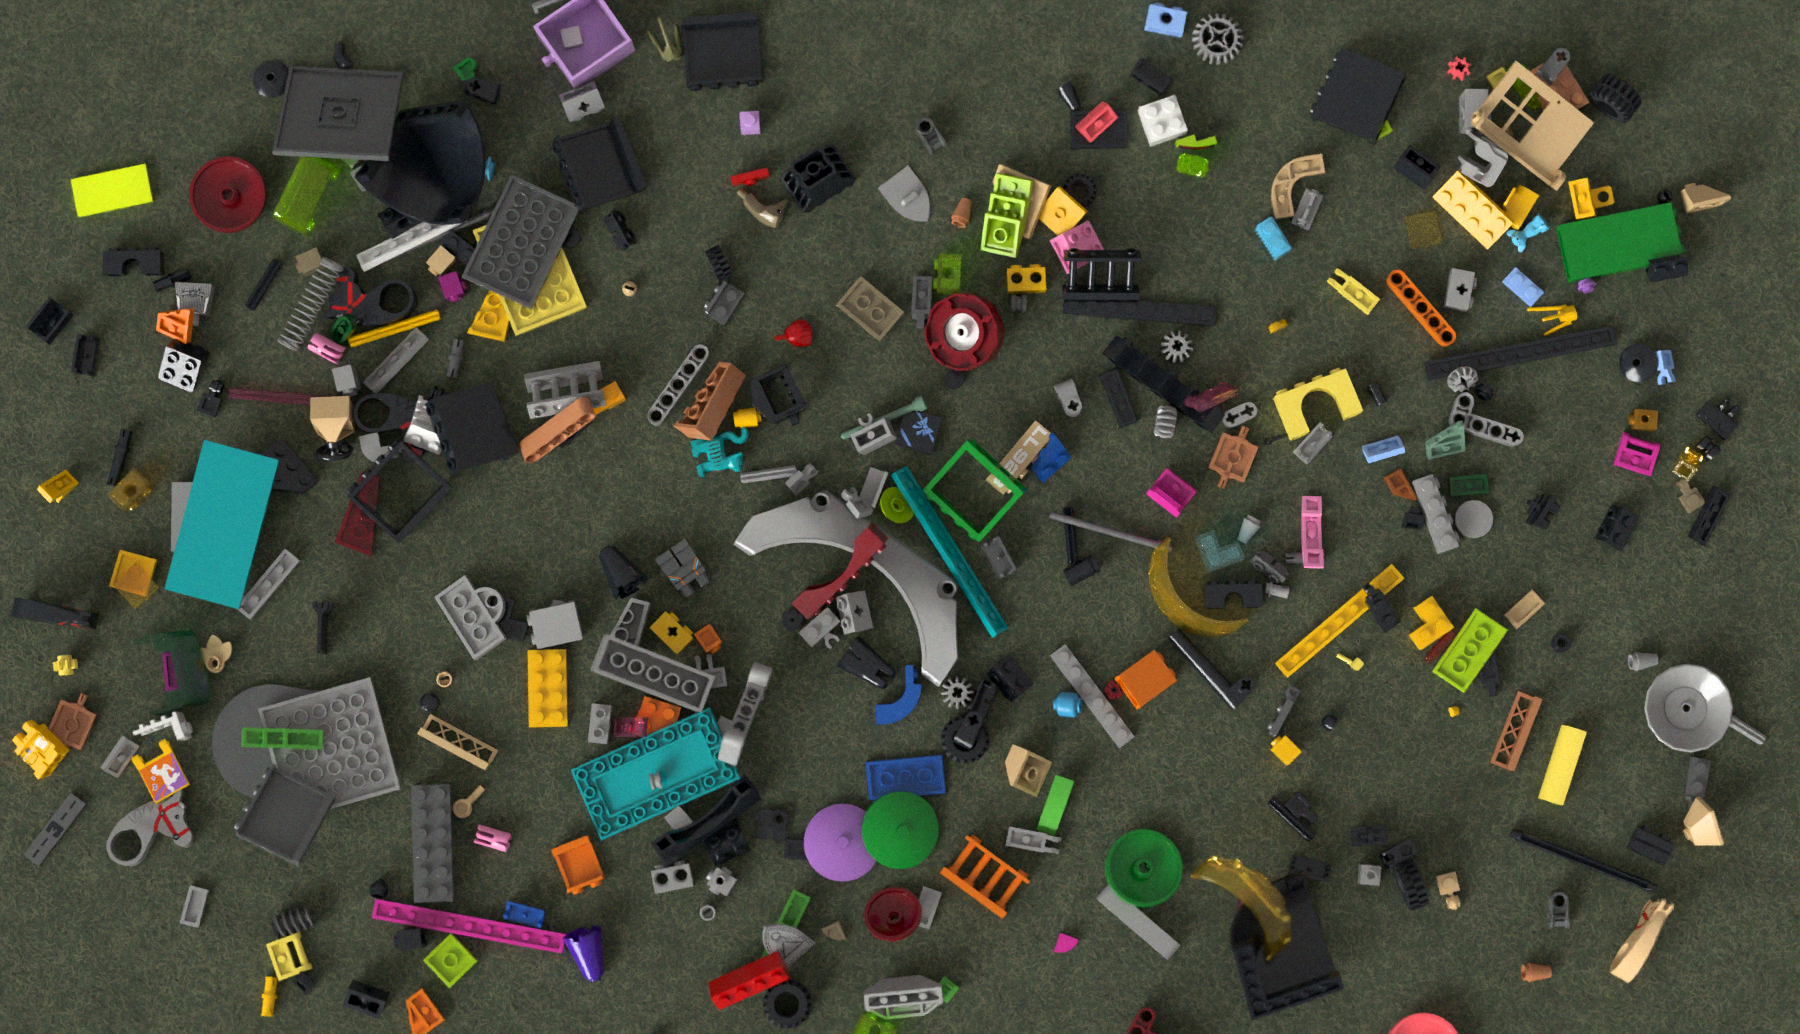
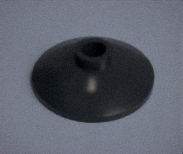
M270 60L263 62L257 67L253 75V83L256 90L268 98L283 95L289 70L279 61ZM269 75H274L272 81L268 80Z
M1633 344L1627 347L1619 359V367L1622 374L1634 382H1643L1650 379L1655 374L1658 366L1656 353L1644 344ZM1636 359L1640 360L1639 366L1634 365Z

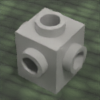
M724 866L721 869L719 867L716 870L711 869L706 877L709 880L707 883L710 886L709 890L717 895L722 893L725 896H728L738 879L731 876L732 871ZM719 877L723 878V884L717 882Z

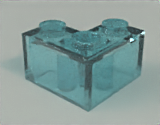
M1214 530L1194 537L1207 574L1245 560L1239 541L1220 548Z

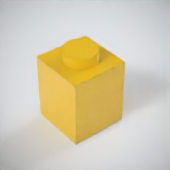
M1286 735L1282 738L1277 736L1271 742L1273 746L1270 750L1286 766L1301 753Z

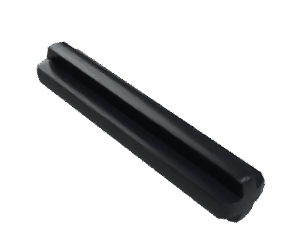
M277 259L271 261L247 300L245 306L250 310L254 311L280 270L282 263Z
M1073 507L1063 508V514L1074 517ZM1064 523L1068 563L1075 564L1078 562L1075 525Z
M1275 797L1269 800L1268 806L1307 842H1310L1315 837V834Z

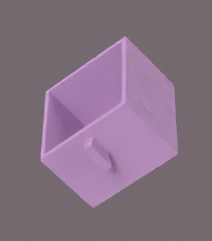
M571 0L533 26L537 36L550 53L547 57L542 58L543 63L546 67H549L555 61L574 89L588 84L635 52L632 40L604 0ZM579 25L583 45L565 49L560 30Z

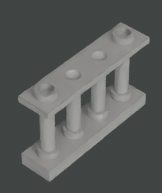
M600 361L524 374L528 393H533V402L526 403L530 419L556 415L575 400L583 397L590 399L592 408L606 406L603 389L598 390L597 381L603 380ZM589 382L590 392L579 393L578 384ZM570 386L571 395L560 397L559 387ZM551 389L552 398L541 400L540 391Z

